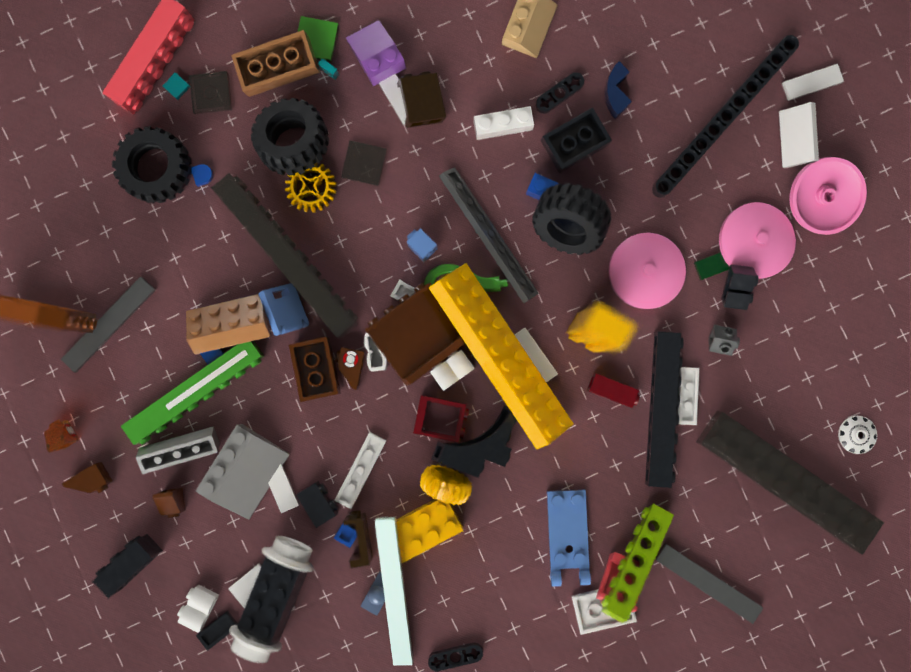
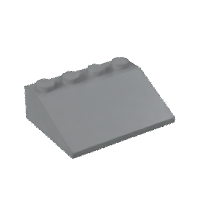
M238 424L199 484L196 492L249 520L269 489L268 482L279 465H284L290 454L245 425Z

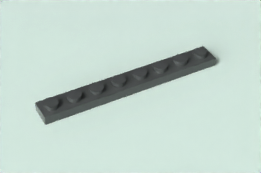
M454 167L443 172L439 177L522 302L525 303L538 295V291L456 168Z

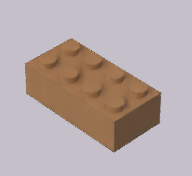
M304 30L231 55L242 91L249 97L320 73L309 36Z
M259 294L186 311L187 342L194 354L270 337L269 321Z

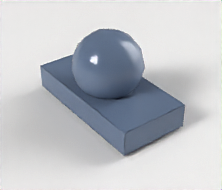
M380 571L360 606L376 616L385 603L382 572Z

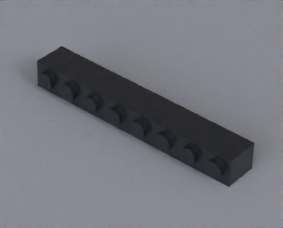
M654 332L645 485L650 487L672 488V483H675L673 464H676L677 455L674 452V445H677L678 434L675 433V427L679 423V415L676 414L677 406L680 405V395L677 394L678 387L681 386L679 368L682 367L683 362L682 357H680V349H683L684 345L681 333Z

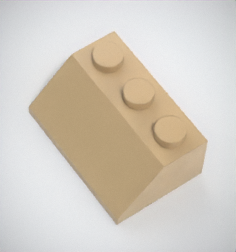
M517 0L504 33L502 45L537 58L557 4L552 0Z

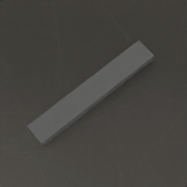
M140 276L97 321V326L93 333H85L61 360L74 373H77L156 289Z
M666 543L655 558L657 562L752 624H754L763 610L762 606Z

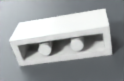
M531 106L474 116L473 121L477 140L531 131L534 127Z

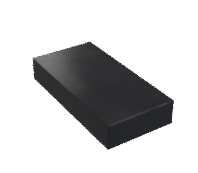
M227 610L199 632L196 637L208 651L229 635L230 627L238 625V623Z

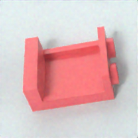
M617 552L609 555L596 596L597 599L601 600L600 603H602L606 594L609 595L611 590L609 587L610 582L614 576L617 577L619 572L617 567L621 559L626 557ZM633 559L634 565L639 567L640 562ZM627 574L625 575V581L631 585L632 578ZM620 592L617 593L618 601H624V596ZM635 604V606H634L632 612H636V611H637L638 607H636V604Z

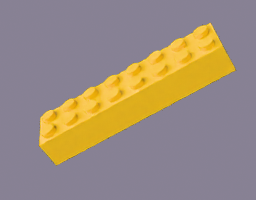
M596 304L578 312L566 333L569 334L568 338L572 341L586 344L585 348L593 353L616 351L625 347L636 325L600 304Z

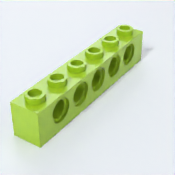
M655 504L644 508L641 514L643 519L633 531L635 537L632 542L628 543L625 549L627 555L625 559H621L617 567L619 570L617 577L614 576L610 582L609 587L611 590L609 595L606 594L602 600L601 605L603 608L601 612L621 623L628 622L674 517L672 513ZM649 523H652L654 525V532L649 529ZM641 540L646 541L647 549L641 546ZM633 557L639 559V567L634 565ZM626 574L632 578L631 585L625 581ZM618 592H620V593L623 594V596H624V601H623V602L618 601V599H617V593H618Z

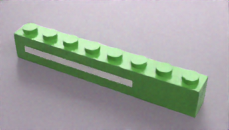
M254 341L237 344L124 423L121 428L133 445L146 444L151 440L150 436L154 433H162L167 429V424L170 422L176 423L183 418L182 414L187 410L191 412L196 409L201 400L207 401L215 395L214 391L219 388L223 390L229 386L231 379L234 377L238 379L246 374L245 370L250 366L254 368L262 362L261 358L264 357L263 353Z

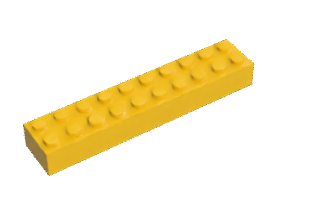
M467 263L429 287L536 449L549 445L574 424Z

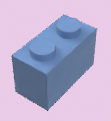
M421 228L418 231L413 230L407 236L408 247L423 262L437 250V245Z

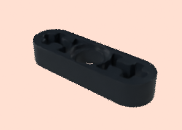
M572 73L539 96L536 101L538 112L542 114L549 113L580 91L584 85V77L580 73ZM572 79L579 80L578 86L575 84L568 89L567 86L572 83ZM556 89H563L565 96L563 98L556 97ZM549 94H551L553 100L548 103V108L545 106L541 107V100L544 102L550 99Z
M474 642L436 651L430 654L428 665L431 670L438 672L476 663L482 659L483 649L480 644ZM472 648H475L476 651H480L477 653L476 657H474L473 654L467 655V659L464 660L463 650H466V654L471 653ZM453 652L460 653L461 659L458 662H453L450 659V655ZM447 654L449 664H445V660L440 661L439 666L432 663L435 657H438V660H442L445 658L444 655Z

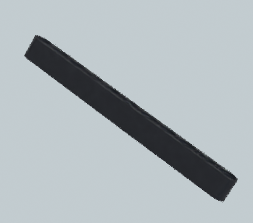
M788 35L777 44L652 186V192L656 197H665L675 188L799 47L797 37ZM784 43L789 44L791 50L786 49ZM772 57L778 60V64L772 61ZM759 71L764 72L766 78H762L759 74ZM747 85L752 86L754 91L749 92L747 90ZM734 99L741 102L740 107L735 105ZM722 113L728 115V121L723 120ZM709 127L716 130V135H712L709 132ZM696 142H702L704 149H699L696 146ZM685 155L691 158L690 164L684 161L683 157ZM672 169L678 171V178H675L671 175ZM658 184H664L666 192H661Z

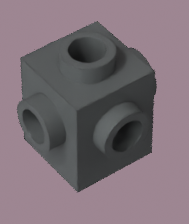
M714 325L708 338L709 351L732 356L740 343V338L737 337V329Z

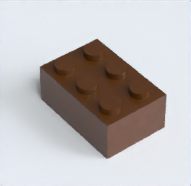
M330 337L289 344L300 402L341 394Z

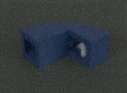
M620 61L612 69L605 86L606 105L614 119L628 108L632 102L617 87L629 74L628 69Z

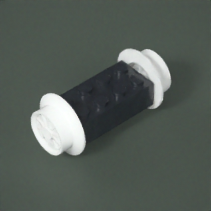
M276 536L272 547H264L262 549V553L266 556L238 625H232L229 630L234 637L231 649L238 656L249 661L265 663L268 661L271 652L281 650L280 638L307 572L314 570V566L309 562L313 550L308 545L289 537Z

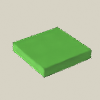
M301 16L298 32L304 30L309 36L315 58L332 62L339 24Z

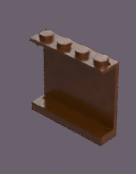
M422 282L413 289L415 292L409 296L407 293L398 300L400 303L397 306L391 305L383 311L384 315L382 317H374L368 322L369 326L365 328L368 335L405 386L413 384L465 344L428 288L432 285L431 283L424 285Z

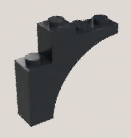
M504 405L494 424L480 436L463 443H442L438 441L431 460L479 478V475L484 470L485 460L505 467L506 463L510 460L512 450L506 447V444L511 438V430L517 419L509 407Z

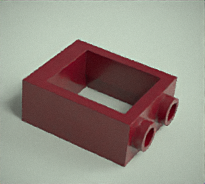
M421 395L413 433L459 443V438H464L465 428L462 427L463 419L467 420L469 409L466 408L464 403ZM428 402L460 408L455 436L422 429Z

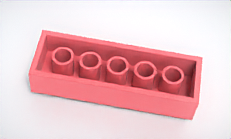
M161 0L102 92L105 96L132 114L141 109L142 101L146 95L152 92L153 84L162 76L164 67L173 59L174 51L182 45L183 37L194 25V18L185 6L175 0Z

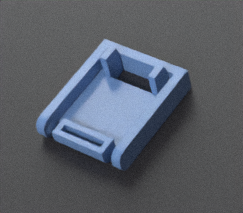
M294 283L266 289L258 293L275 336L309 326V321ZM282 291V298L275 299L273 293Z

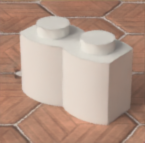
M366 333L364 344L368 351V368L371 372L386 370L388 366L387 359L368 333Z
M457 350L448 356V360L443 363L440 362L430 372L443 391L475 369L462 350L459 352Z
M201 585L191 588L186 597L189 599L187 605H183L177 616L180 617L178 623L199 633L203 629L219 594Z

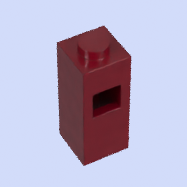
M593 373L587 391L629 408H633V405L636 406L640 395H638L639 390Z

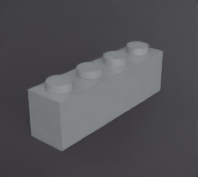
M213 426L140 447L136 460L142 474L218 453L220 442Z

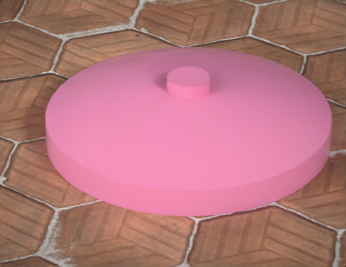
M823 157L819 158V161L807 164L794 179L790 190V207L794 218L803 228L817 234L829 235L845 230L857 220L864 208L867 194L864 177L853 163L842 158Z
M754 202L740 206L726 217L719 233V246L721 254L729 267L730 264L753 267L756 275H758V279H763L781 272L789 264L795 252L796 237L791 222L782 211L766 203Z
M640 233L627 238L615 249L610 259L609 280L614 292L622 301L635 308L654 309L669 303L678 295L685 281L686 266L681 251L671 240L659 234Z

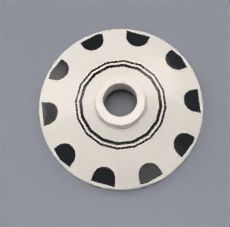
M852 416L841 424L838 437L845 450L854 454H863L874 447L877 441V430L873 422L868 418ZM859 432L863 433V437L861 439H859L858 437Z

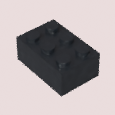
M593 107L543 135L541 143L559 174L609 146L612 142Z
M148 534L143 537L139 535L135 539L130 540L124 546L126 549L115 554L110 559L111 562L104 565L95 573L97 577L92 582L107 598L121 591L163 551Z

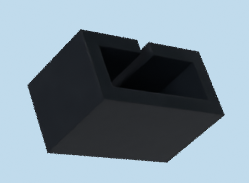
M730 264L721 297L724 307L748 309L749 303L753 301V288L758 284V275H756L753 267Z
M319 481L296 494L316 528L338 514L336 511L338 510L337 504L333 499H328V490Z

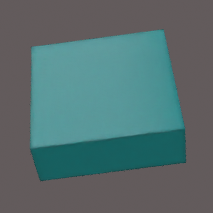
M325 59L319 61V68L336 80L339 76L337 68Z
M176 72L162 85L177 100L191 87Z

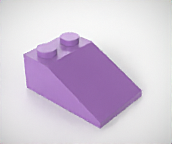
M379 20L346 38L372 86L406 69L401 53Z

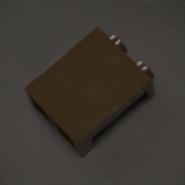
M426 71L416 76H412V74L401 76L397 82V87L401 89L407 117L405 119L406 128L442 123L446 119V113L437 73Z
M360 510L349 512V515L343 520V525L355 524L360 551L359 553L352 554L349 560L350 568L369 566L373 555L366 513H361Z

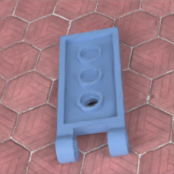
M586 490L547 491L551 587L561 586V569L579 568L580 585H590ZM571 545L573 547L572 551L566 552V546Z

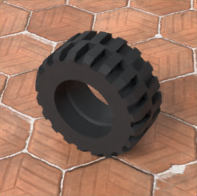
M284 98L280 99V102L276 103L274 101L270 103L271 106L263 108L261 110L262 114L257 115L255 118L256 123H253L251 128V141L258 156L268 169L280 175L287 173L288 176H292L297 172L299 174L305 173V170L308 168L311 170L315 167L314 164L316 162L320 163L323 159L322 154H326L329 144V133L320 113L312 104L305 100H300L299 102L298 98H291L290 100ZM291 128L305 129L304 135L295 144L285 147L276 146L278 137L284 131Z
M145 126L144 130L141 128L134 129L133 134L128 132L124 135L126 139L118 142L117 145L120 147L118 151L114 150L113 156L116 157V161H112V167L116 169L113 174L119 180L118 184L127 193L148 203H155V201L164 203L167 198L169 200L176 198L175 193L181 194L184 191L182 186L184 184L188 185L190 180L187 179V176L192 174L189 167L192 161L188 156L187 148L173 134L159 127L154 129L151 126ZM152 149L163 150L168 157V167L164 175L153 182L141 180L137 171L141 156Z
M560 183L549 187L543 192L533 214L532 223L536 234L540 235V239L543 242H547L551 248L555 247L558 251H565L567 254L576 253L577 255H582L584 253H591L602 245L611 223V212L606 201L602 200L598 193H593L591 189L583 188L579 184L565 183L562 185Z

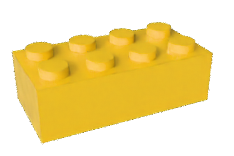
M434 499L396 519L401 564L463 531V526L451 503L446 504L443 501L440 502L438 499Z

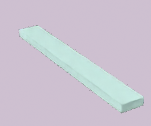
M396 517L376 518L375 525L393 665H412L413 654Z

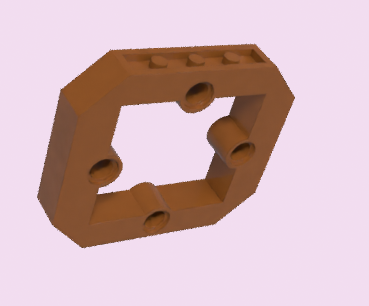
M0 295V319L58 330L93 333L97 326V314Z

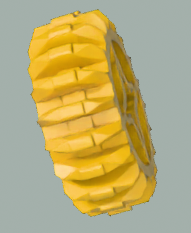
M316 162L314 164L315 167L311 170L308 168L302 174L297 172L295 175L288 176L291 180H285V183L290 185V187L285 188V191L291 192L287 195V198L293 199L291 201L293 206L298 203V210H301L304 206V212L308 213L311 207V211L315 213L316 207L320 211L323 210L321 206L323 203L325 206H329L327 199L334 200L330 193L336 194L337 191L331 187L337 186V183L330 182L335 177L334 175H329L331 172L329 168L324 170V164L318 167ZM307 173L320 174L318 177L315 176L311 179L304 176ZM300 179L303 183V186L300 190V193L297 195L296 185L298 180ZM325 179L326 188L322 195L319 192V186L322 184L321 181ZM305 181L309 184L311 183L317 193L313 190L311 191ZM310 195L317 197V200L311 202L302 200Z
M440 465L427 466L424 472H422L420 487L424 492H427L428 496H432L433 499H438L446 504L460 505L465 503L470 497L472 483L468 477H464V474Z

